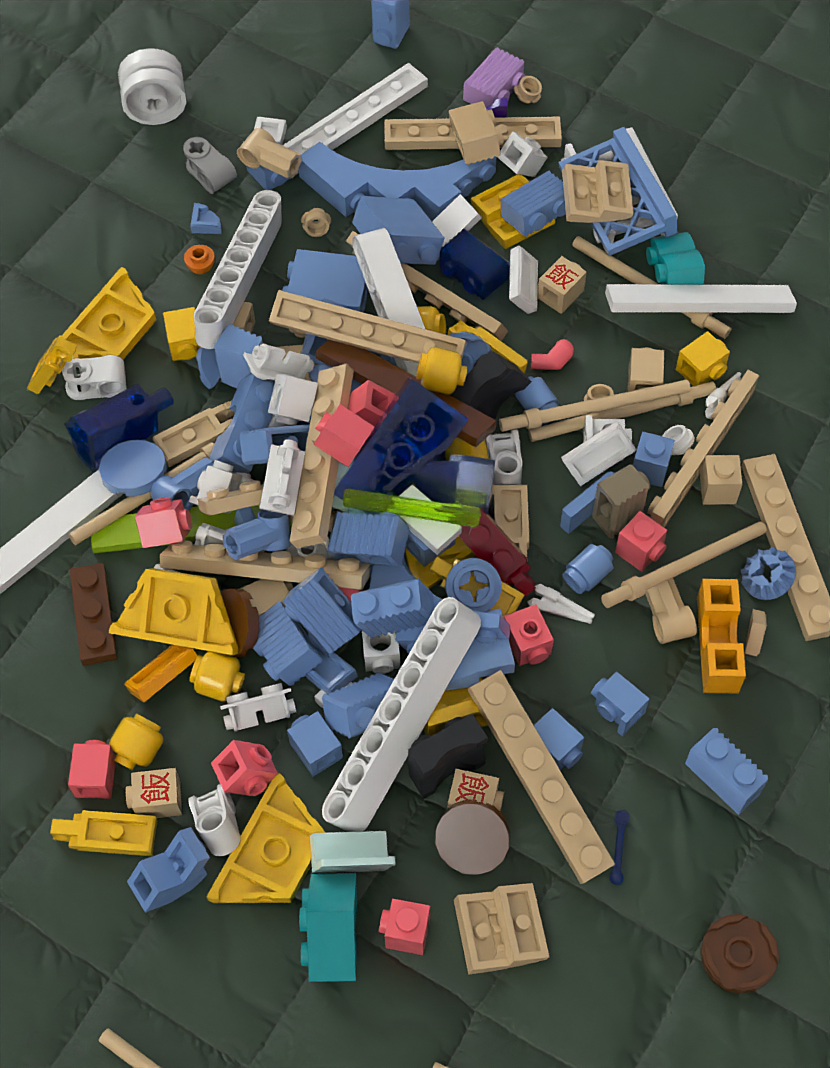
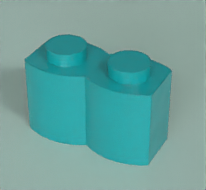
M688 232L677 233L667 238L665 236L651 238V246L647 247L646 256L648 264L653 265L655 268V276L658 283H662V285H704L705 264Z

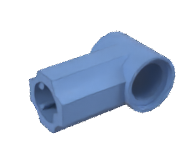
M205 457L173 478L169 475L159 477L151 487V498L155 500L170 497L171 501L182 499L184 509L190 510L193 506V503L189 502L190 497L198 496L199 493L197 488L198 479L204 470L206 471L208 465L213 466V462Z
M261 510L257 513V519L227 529L226 534L223 535V544L229 556L239 560L262 550L280 551L290 547L289 515Z

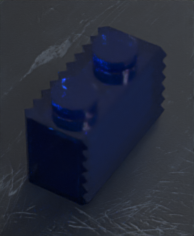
M462 229L461 232H458L457 236H454L453 239H450L448 243L441 247L439 265L443 273L448 277L458 279L459 282H462L467 292L480 296L482 300L509 279L510 262L466 229Z

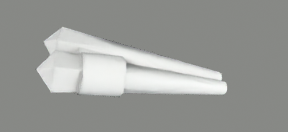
M737 372L721 387L716 388L706 398L705 406L708 407L705 410L706 418L712 419V414L720 401L725 403L728 399L727 393L736 378L741 380L740 372Z
M542 584L535 586V594L541 596L542 599L532 598L527 601L529 607L537 604L541 612L589 624L592 623V619L595 616L594 613L560 595L561 593L550 587L547 588Z

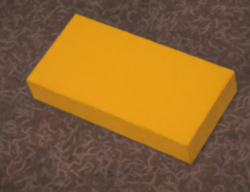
M171 645L127 680L124 685L132 695L145 702L191 665L198 655L193 648Z

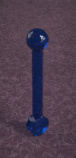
M624 810L617 811L614 817V821L617 824L614 870L609 875V880L614 885H620L624 881V875L621 872L624 830L630 818L628 812Z

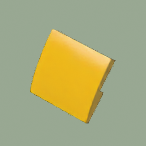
M520 174L471 198V204L482 217V222L504 249L555 224V219H552L551 223L548 222L541 230L533 231L532 234L529 233L526 237L502 218L500 199L529 182Z

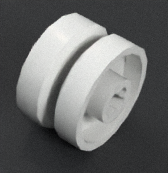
M150 48L129 54L121 62L118 70L123 111L130 119L141 124H165L176 119L184 111L186 96L181 63L174 55L164 50Z

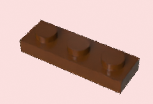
M104 563L71 568V586L82 665L86 666L118 660L115 635L109 633L113 620Z

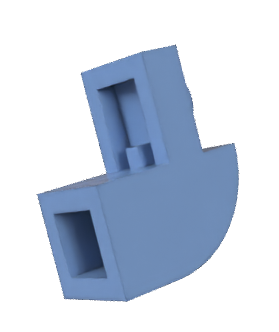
M189 827L178 831L164 853L141 860L127 883L146 913L173 902L196 887L207 875L203 867L210 857L206 852L204 844L197 838L192 828Z

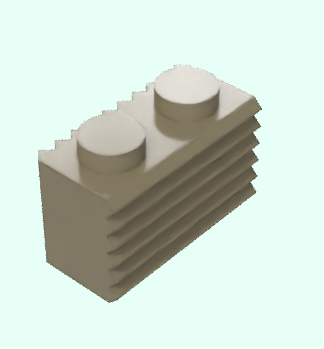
M631 464L597 483L596 497H594L595 504H593V514L591 515L605 534L614 539V535H619L622 529L639 511L643 512L647 504L646 497L650 489V482L643 472H638Z

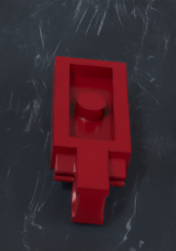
M480 508L460 525L462 533L459 537L479 559L487 561L497 570L503 583L509 586L513 583L525 597L536 589V582L527 573L531 569L527 562V557L483 508Z

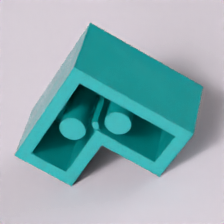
M356 873L311 874L309 888L302 889L299 926L300 932L307 931V942H301V966H308L309 982L356 981Z

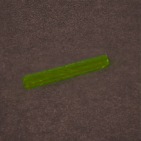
M349 488L345 489L343 494V506L348 508L381 513L391 512L399 516L477 527L480 522L481 511L478 508Z

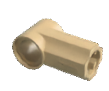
M255 128L237 149L238 158L249 168L257 169L261 165L286 178H293L297 174L302 162L300 153L276 143L273 136L262 128Z
M673 578L646 590L645 594L653 613L654 631L660 644L696 635L697 628L692 610L689 606H684Z

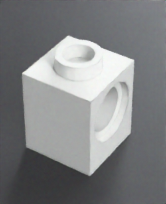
M277 374L268 413L278 415L277 422L296 426L298 420L309 422L318 383L289 375Z
M362 631L366 672L373 671L374 673L385 674L394 669L401 668L399 643L395 641L396 631L393 634L388 632L386 636L384 634H381L380 637L375 635L373 639ZM379 643L389 645V647L383 651H378L373 648L375 645Z

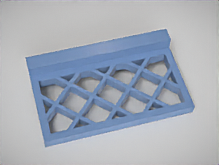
M625 127L614 130V138L558 162L561 172L565 164L596 167L599 156L612 151L615 156L612 162L628 164L630 186L632 185L631 195L640 199L638 207H633L634 216L630 225L615 221L591 223L608 256L661 233H664L666 238L678 233L676 213ZM639 217L651 219L655 224L646 229L635 227ZM611 229L626 233L623 239L612 244L608 239Z

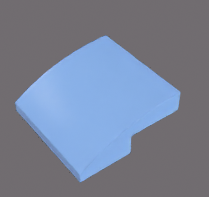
M501 609L486 611L487 613L502 615ZM474 639L445 691L471 687L479 682V677L491 676L499 670L503 674L514 673L515 663L509 639H497V642L492 644L481 643Z

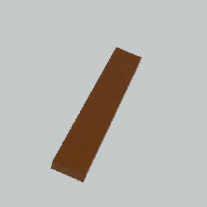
M332 340L326 341L316 350V359L330 367L347 363L354 371L353 379L363 384L370 380L395 394V403L474 447H477L496 428V420L450 395L423 389L421 380L416 379L414 375L368 350Z

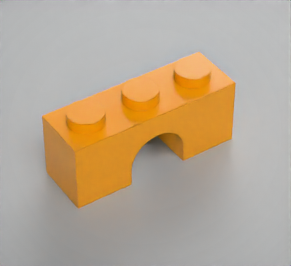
M702 579L697 595L703 693L739 694L746 677L743 643L737 642V622L741 611L738 579Z

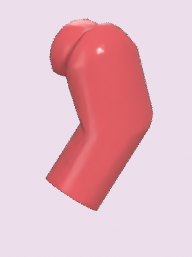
M561 339L557 341L548 354H531V370H560L573 356L574 346L570 341Z

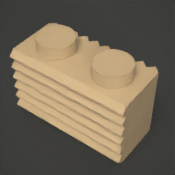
M483 101L448 110L452 133L465 164L470 165L471 162L475 164L483 159L487 161L488 158L493 159L494 156H500L499 144H503L500 126H496L492 109L486 110Z

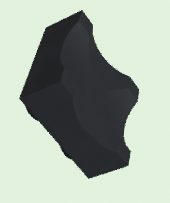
M490 350L487 354L482 355L476 360L474 368L466 375L464 385H457L450 396L495 420L496 414L505 400L514 393L524 390L532 381L514 363Z
M473 714L463 719L456 717L444 725L442 731L433 736L429 734L421 736L408 749L409 777L423 799L434 794L441 782L455 773V769L476 770L486 764L483 744L487 743L488 737Z

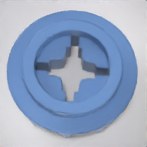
M774 547L764 551L758 549L757 554L752 558L747 557V564L743 569H740L742 573L741 583L751 596L761 600H771L782 596L791 588L796 577V566L792 558L785 550L780 551ZM765 564L774 569L771 571V583L762 575Z
M469 558L460 561L450 570L447 575L445 590L448 597L455 598L472 611L486 612L496 604L500 597L501 579L497 570L487 561ZM470 571H472L476 582H481L488 586L477 590L475 602L470 591L459 589V586L469 582Z

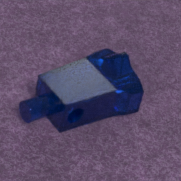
M136 384L87 410L70 417L69 421L65 422L64 425L71 437L78 457L95 473L99 469L101 458L112 447L129 440H144L157 432L158 413L173 405L174 400L171 393L165 387L148 395L139 384Z

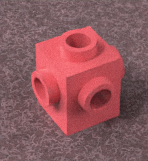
M233 740L211 762L218 780L226 793L257 796L267 788V784L278 774L271 760L270 752L261 744Z

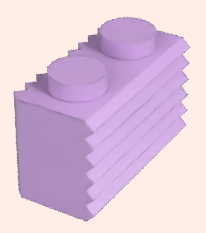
M498 47L495 48L465 81L463 100L470 104L483 101L485 107L492 105L493 101L497 99L508 98L509 100L510 94L514 91V86H517L521 79L526 76L524 74L523 59L519 60L513 54L510 55Z

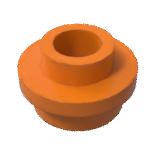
M194 245L185 252L184 262L193 273L204 274L211 270L215 262V255L213 250L206 245Z

